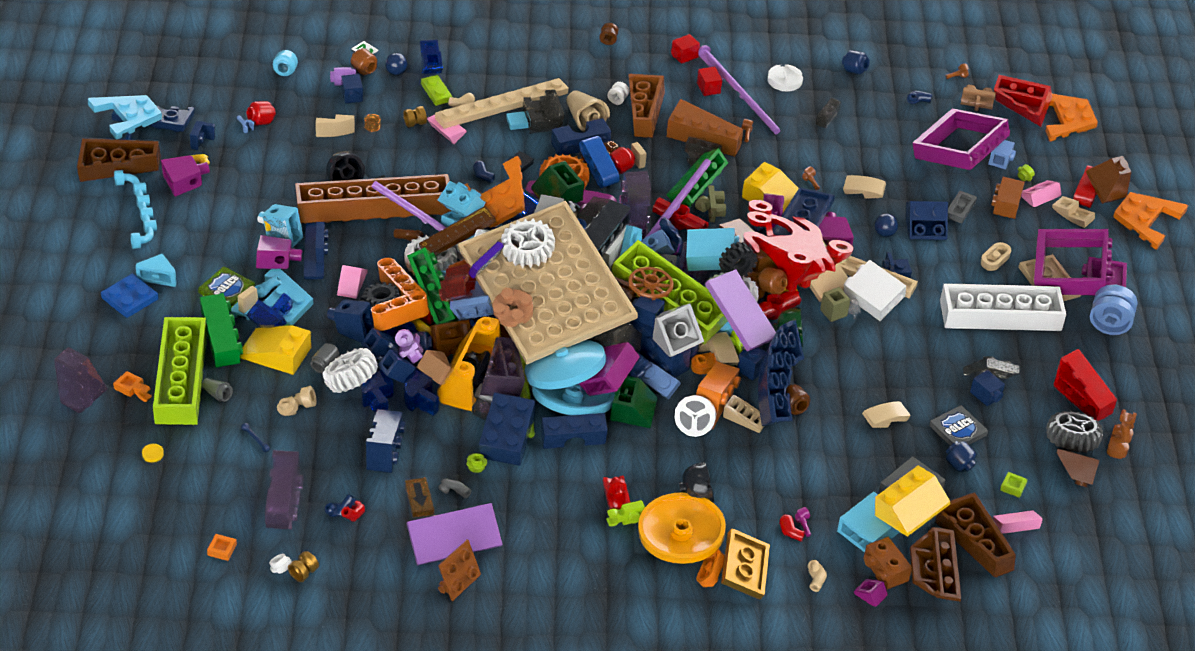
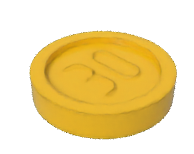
M149 444L142 449V457L147 462H157L163 458V448L158 444Z

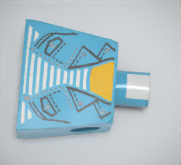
M274 204L265 212L259 213L258 222L264 224L267 236L289 239L292 241L291 248L304 238L298 208Z

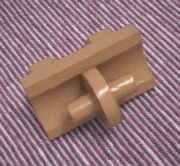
M967 85L963 89L961 104L974 106V111H978L979 107L992 109L996 92H993L991 88L978 90L973 85Z

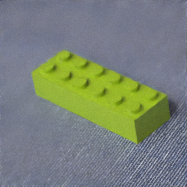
M637 240L613 263V276L627 282L630 274L642 267H654L668 273L674 283L673 290L668 297L658 298L665 301L664 312L691 304L704 342H702L704 345L728 322L707 288L641 241ZM644 270L646 275L652 274L653 270ZM640 272L634 274L636 277L644 279ZM657 272V273H656V275H657L659 278H662V277L665 276V275H663V274L660 273V272ZM668 279L661 282V284H670V281ZM632 280L633 284L640 283L638 281ZM661 288L663 291L668 290V288Z
M164 317L153 402L155 424H198L207 341L206 318Z

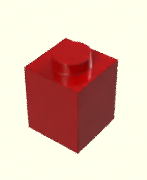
M690 34L672 41L671 55L681 64L698 58L700 43Z
M716 67L698 69L697 84L703 96L721 94L722 78Z

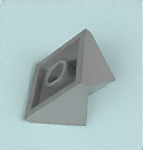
M691 304L662 312L655 318L653 340L669 357L704 342Z

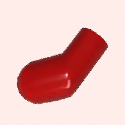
M788 514L781 516L779 524L782 533L802 542L805 532L795 528L793 517Z

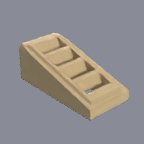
M732 395L724 407L723 417L760 433L765 427L761 424L760 411L741 398Z

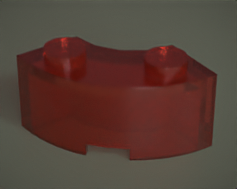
M469 264L446 269V276L443 281H440L439 295L441 300L449 302L473 295L470 292L475 289L476 278L473 279L469 275Z

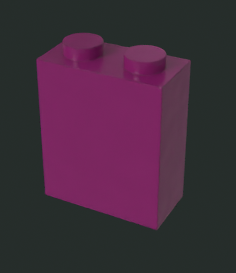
M628 342L603 347L606 355L604 367L593 377L579 383L589 396L616 392L640 357Z

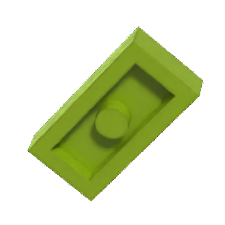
M438 75L421 79L422 87L435 106L449 102V98L452 95Z

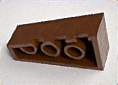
M82 138L77 163L79 181L114 177V170H123L125 174L159 171L161 158L159 141Z
M975 492L950 501V505L936 515L935 522L942 529L954 530L955 541L994 578L1014 571L1016 554Z

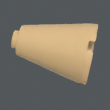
M573 91L567 96V105L577 127L583 132L586 130L587 121L603 118L606 122L607 118L610 117L609 107L600 99L580 91Z

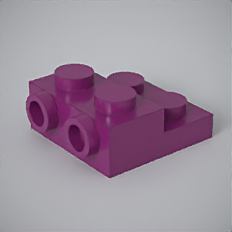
M1088 257L1087 264L1082 266L1081 275H1085L1082 278H1101L1102 259ZM1113 260L1108 261L1111 262V274H1107L1111 276V285L1126 287L1127 263Z

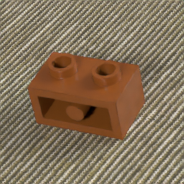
M1003 177L1001 184L997 183L994 193L997 195L993 196L991 206H995L993 214L1015 219L1024 181Z
M889 537L866 545L863 557L864 562L875 573L877 580L884 582L887 590L909 581L912 570L911 565Z

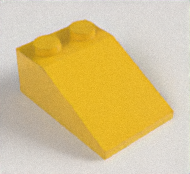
M763 162L744 180L742 198L750 202L751 200L763 201L765 193L783 195L784 213L799 188L780 169Z
M293 325L256 328L243 346V354L240 355V358L294 375L311 349V332Z

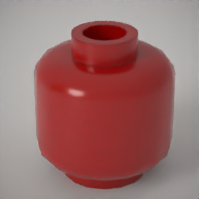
M268 101L252 102L246 112L248 120H252L254 125L270 124L276 113L275 108Z
M619 147L609 154L619 174L625 173L634 166L635 156L629 148Z

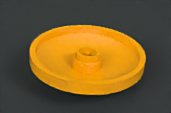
M671 493L656 498L644 508L639 518L638 532L643 546L655 557L671 563L687 564L704 560L720 548L725 538L726 524L721 510L710 500L692 497L687 493Z

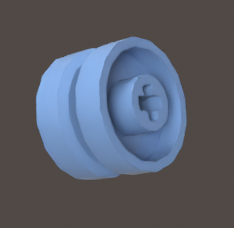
M1120 285L1101 287L1094 297L1090 313L1091 323L1097 330L1109 335H1120L1127 332L1132 327L1138 304L1136 296L1131 290Z

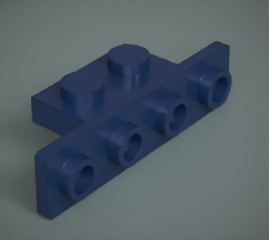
M324 222L306 223L304 279H324V255H328V243H325V241H328V230H325Z

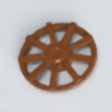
M654 267L638 268L630 274L628 279L629 288L637 293L638 297L643 296L652 298V300L668 297L674 286L673 280L668 273ZM644 270H653V273L646 275ZM640 272L644 279L636 277L634 274ZM657 272H660V273H662V274L665 275V276L662 277V278H659V277L656 275V273H657ZM668 279L670 281V284H661V282ZM632 280L638 281L640 283L633 284ZM661 288H668V290L663 291Z

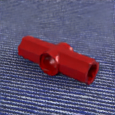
M659 197L653 205L652 212L662 216L671 203ZM680 204L678 210L669 218V221L678 230L707 229L709 223L689 213L690 209L683 204Z
M788 290L781 294H769L766 301L758 305L767 319L776 320L783 311L799 305L801 298L797 290L792 292Z

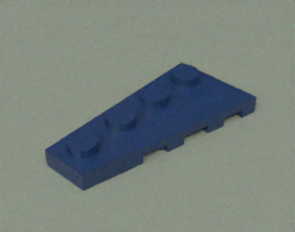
M156 106L162 112V119L148 126L184 132L195 114V107H188V110H179V107L171 106V110L160 109V106ZM113 111L111 114L112 120L123 122L119 115Z

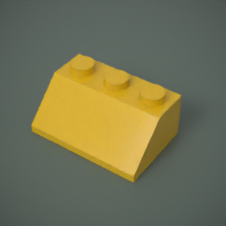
M918 465L875 497V516L908 537L949 506L950 500L935 475Z

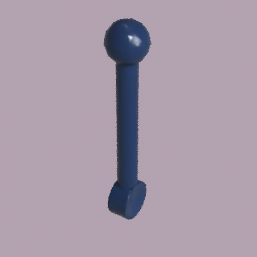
M248 423L242 424V430L247 431L259 443L264 452L270 450L268 444L263 443L250 429Z

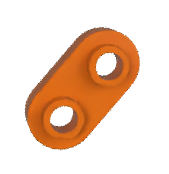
M709 352L695 355L691 359V370L696 374H708L717 362L715 354Z
M719 549L713 555L704 559L696 580L702 587H712L718 581L725 557Z

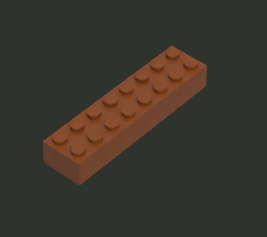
M448 174L295 183L296 205L300 223H328L341 220L388 219L390 217L406 218L408 216H415L373 189L372 185L375 181L427 215H443L451 210L442 205L438 198L449 183Z

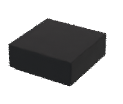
M521 151L508 159L509 161L516 156L519 157L521 160V173L534 164V159Z

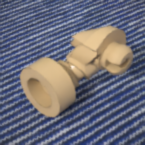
M311 386L303 387L300 393L295 394V397L291 396L281 399L277 405L278 412L284 416H291L297 414L296 411L299 404L306 408L316 406L314 389Z

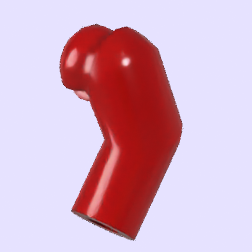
M355 501V505L351 508L344 507L341 515L354 522L364 514L365 506L360 501Z

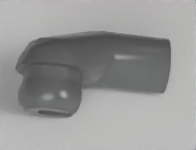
M445 478L441 480L442 483L438 486V489L445 494L450 489L456 491L464 498H468L471 494V489L457 480Z

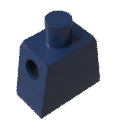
M342 300L336 308H330L327 312V318L335 321L339 334L362 343L370 330L374 328L369 302Z

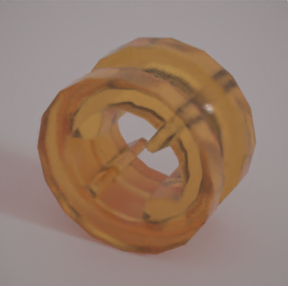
M369 114L365 117L364 127L366 130L374 132L381 128L380 116Z

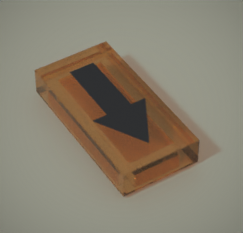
M426 477L405 480V488L412 516L433 515L434 506Z

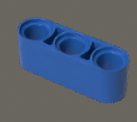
M594 136L581 140L579 142L580 151L597 185L603 188L618 183L620 180L619 173L601 138Z

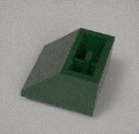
M563 161L548 166L531 186V190L539 199L541 194L562 198L567 203L570 200L573 203L583 201L584 182L567 162Z
M627 376L615 392L610 420L651 429L658 397L641 379Z

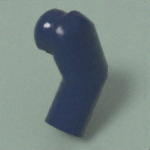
M347 494L342 503L326 504L325 513L330 517H341L342 509L344 507L351 508L357 499Z

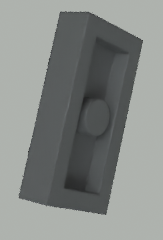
M959 191L948 207V219L962 224L976 203L977 197Z

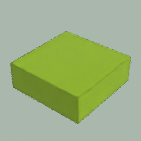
M1008 472L1000 490L1020 498L1028 479Z

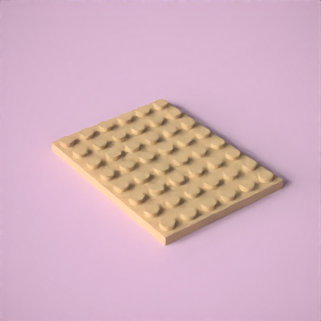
M566 201L518 219L520 222H523L525 218L527 221H531L533 218L535 222L541 220L543 225L547 224L549 229H552L555 237V249L552 252L551 258H547L546 263L540 262L539 266L533 264L531 268L529 265H525L522 268L521 264L515 266L513 261L508 262L507 257H504L503 251H501L475 277L485 295L489 296L491 304H493L495 297L505 288L521 290L531 295L534 308L531 319L525 324L523 322L517 324L516 327L504 326L526 364L551 355L560 348H568L638 318L635 308ZM510 223L458 243V249L469 268L497 241L501 242L502 234H504L505 228H509ZM516 306L509 307L510 310H513L514 308L518 309Z

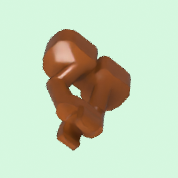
M1125 409L1122 410L1120 415L1121 424L1114 426L1108 444L1107 454L1110 457L1118 459L1126 457L1129 443L1133 436L1132 429L1134 428L1137 413L1133 412L1132 415L1126 413Z

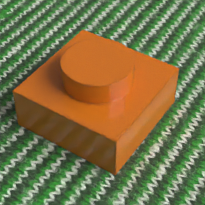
M215 534L207 549V555L229 561L237 545L236 539Z

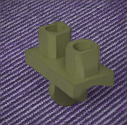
M708 185L709 195L707 197L702 195L697 198L695 207L702 212L708 210L709 222H715L716 217L726 216L724 191H714V185Z

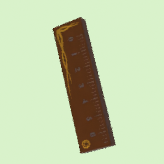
M484 206L420 242L419 246L421 249L426 248L430 253L434 252L435 256L474 235L477 229H484L495 223L496 219L488 208Z

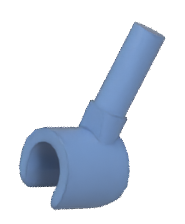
M240 115L237 116V120L243 125L244 133H248V128H251L252 131L254 130V122L252 120H244Z

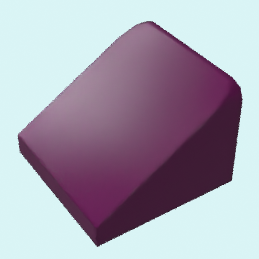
M866 579L854 591L855 595L875 607L888 595L884 582Z

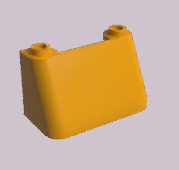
M492 317L480 318L460 343L450 363L451 369L437 390L438 400L441 403L474 411L477 405V399L473 395L472 384L475 368L471 363L462 360L465 354L471 351L475 353L488 351L490 357L499 358L502 352L500 321Z

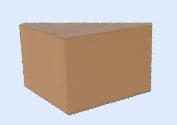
M426 350L417 368L441 385L451 366L444 352Z

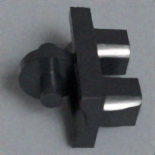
M471 351L466 353L462 360L471 363L475 368V374L472 379L473 388L479 387L483 383L480 374H486L491 368L488 362L490 357L488 351H484V353Z

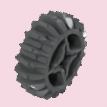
M1056 412L1055 415H1051L1046 427L1047 438L1050 439V442L1055 443L1057 447H1062L1063 450L1068 449L1070 452L1076 451L1079 453L1083 451L1087 453L1088 451H1094V449L1098 448L1103 437L1102 425L1099 424V421L1079 412Z

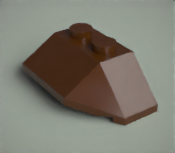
M932 527L928 533L910 547L913 584L939 599L960 602L961 591L954 530Z

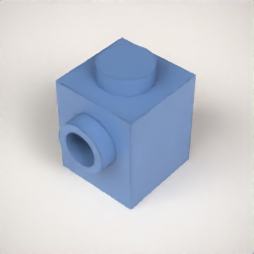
M1004 140L991 152L989 165L1006 170L1009 161L1014 160L1016 151L1013 148L1015 143Z
M662 229L641 240L643 244L656 253L669 255L675 253L669 237Z

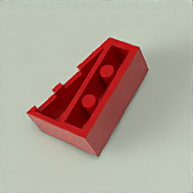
M999 75L993 89L996 92L995 100L1041 127L1052 99L1051 86Z
M1077 349L1062 357L1053 386L1088 417H1093L1094 420L1100 421L1113 414L1117 398L1082 352Z

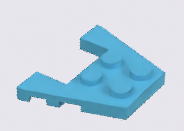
M147 95L88 98V105L94 113L114 109L123 120V122L109 125L110 132L116 140L122 138V134L126 132L129 134L135 132V128L141 125L146 127L162 119V112Z
M270 269L265 274V281L277 275L281 280V284L277 285V288L258 307L254 306L243 314L239 311L237 302L231 308L230 315L233 314L234 318H237L238 315L244 316L246 320L251 321L261 319L265 320L267 324L278 326L294 325L313 305V298L281 269Z

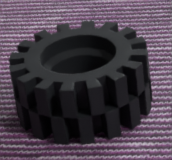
M736 242V246L733 243L730 249L727 247L725 249L726 252H722V258H719V266L725 274L737 270L743 279V276H749L748 272H753L752 267H756L757 255L744 242Z
M383 282L382 285L376 283V286L372 284L370 288H366L363 292L364 302H369L371 309L377 304L400 297L397 286H393L391 283L386 285V282Z

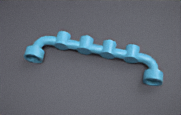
M114 170L116 186L124 185V181H129L133 184V192L136 195L137 207H139L140 218L143 221V229L146 234L140 236V233H131L132 249L141 248V244L151 241L154 232L157 231L156 220H150L153 219L152 207L147 208V206H150L149 195H143L146 194V183H140L136 176L125 174L123 170Z

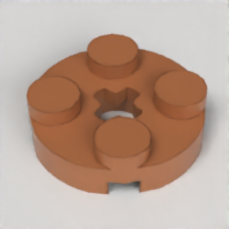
M503 289L495 297L492 304L493 314L496 319H499L500 324L507 327H516L517 324L522 322L523 324L527 323L534 312L531 295L517 289ZM516 306L518 309L514 308L513 310H510L509 307Z

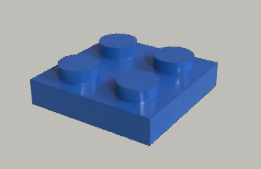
M132 273L102 291L101 298L124 317L128 318L158 300V293Z

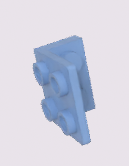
M478 281L461 283L459 300L450 301V309L459 320L494 315L488 295H485Z

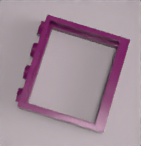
M952 108L913 142L915 159L971 170L1010 135L1008 119ZM957 128L987 134L968 152L937 146Z
M1038 229L1034 286L1060 287L1062 295H1095L1101 287L1111 285V276L1107 275L1111 274V262L1108 261H1112V250H1109V248H1112V238H1109V230ZM1046 247H1102L1101 278H1044Z

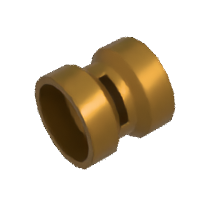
M423 106L416 107L414 110L406 109L403 111L404 121L408 128L414 127L415 124L423 125L427 123V116Z
M304 551L298 556L297 561H292L288 565V571L295 580L304 582L308 578L309 573H313L318 569L319 563L313 554Z

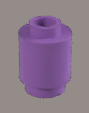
M335 67L334 71H330V80L334 82V86H341V76L356 74V69H351V67Z

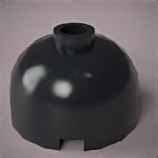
M340 151L329 159L326 165V174L329 181L363 179L365 166L356 154Z
M696 463L685 469L682 475V482H679L680 492L687 493L696 498H706L714 503L706 463Z

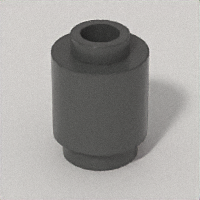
M323 344L312 357L311 367L316 372L323 373L325 368L329 366V363L340 356L338 348L333 344Z

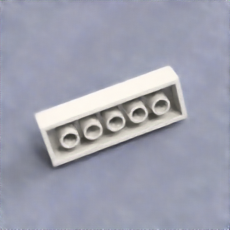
M944 284L940 298L945 328L1062 331L1066 317L1060 287Z

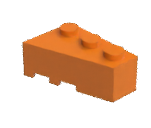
M718 361L698 385L696 395L709 399L715 407L717 415L712 429H714L725 405L732 396L734 389L738 388L741 377L738 376L739 368Z

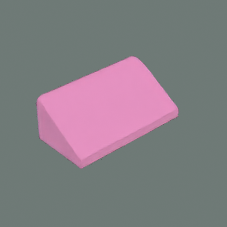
M435 115L427 118L430 125L453 144L467 132L460 125L444 129L436 121Z
M1044 181L1023 190L1021 197L1031 206L1036 207L1060 197V183Z
M1033 510L993 516V520L1002 534L1040 529L1042 523L1041 516Z

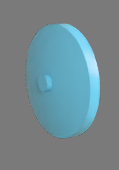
M584 340L568 348H560L551 355L526 364L524 371L530 385L540 389H560L579 384L593 377L604 367L606 355L601 344Z
M579 384L560 389L532 387L533 396L539 403L553 411L566 415L605 413L611 409L615 392L589 396Z

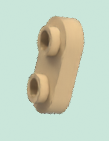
M995 243L982 255L981 266L988 271L997 270L1010 258L1011 247L1005 243Z

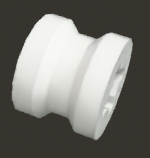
M616 82L612 89L609 90L607 96L613 104L620 105L628 96L630 90L625 83Z

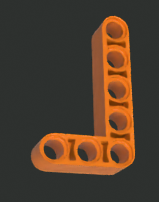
M393 258L379 260L377 265L380 281L382 284L386 282V285L391 283L393 286H397L400 297L372 307L374 328L384 331L428 315L427 295L423 289Z

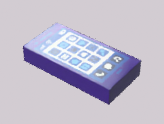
M497 241L472 265L468 272L469 275L474 279L501 253L504 245Z

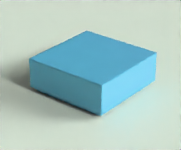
M525 112L506 114L510 130L528 128Z

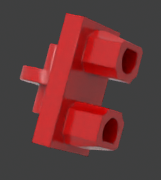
M624 476L603 478L602 482L609 510H619L622 505L631 503Z

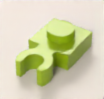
M643 501L624 504L619 510H608L609 518H606L608 525L615 526L620 522L623 525L639 522L640 515L645 508Z

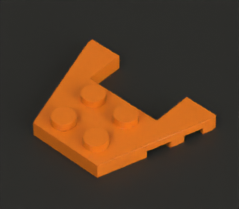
M1052 94L1049 106L1054 107L1061 125L1046 126L1045 131L1049 141H1054L1059 136L1067 137L1069 133L1075 131L1080 133L1097 127L1098 121L1088 99Z
M518 156L503 163L509 179L481 194L480 198L486 202L484 206L488 208L496 219L495 223L488 226L490 228L525 211L520 167L521 160ZM467 183L464 184L466 187H468L467 190L471 191L469 185Z
M1130 192L1115 210L1113 217L1129 230H1135L1140 234L1139 238L1143 241L1148 240L1152 243L1151 247L1157 250L1164 241L1165 235L1150 229V226L1161 212L1180 220L1187 211L1188 205Z

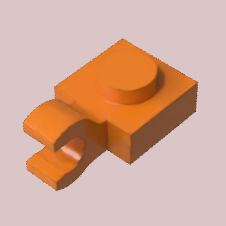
M128 371L113 383L115 390L129 397L135 393L144 402H147L152 397V395L147 393L150 387L144 384L143 378Z

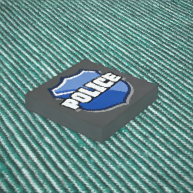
M962 405L931 420L929 424L950 446L956 441H965L970 445L988 434V430Z

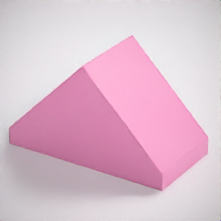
M342 265L337 295L357 299L367 275V270Z

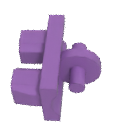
M406 329L399 330L395 336V341L400 346L399 355L402 359L407 356L412 364H414L423 357V349L419 345L420 336L417 333L412 335Z

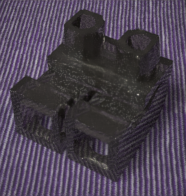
M555 89L545 90L544 96H540L539 100L532 101L531 97H523L522 112H525L530 134L548 132L562 127V120H564L565 115Z

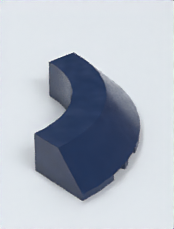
M796 320L786 322L778 328L761 363L758 380V401L762 426L793 421L790 395L786 393V388L791 380L792 370L790 368L799 361L804 360Z

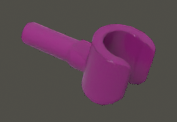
M806 507L797 510L795 521L801 523L806 537H810L811 533L806 521L810 518V513Z

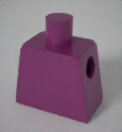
M190 155L161 160L162 174L174 196L200 187L202 185L201 175L210 173L207 162L196 164L194 158Z
M828 212L818 227L821 230L824 243L828 246V243L832 240H841L853 245L854 236L847 218L836 217L834 212Z
M261 235L257 248L256 268L287 269L289 268L290 260H302V249H291L292 241L289 239Z

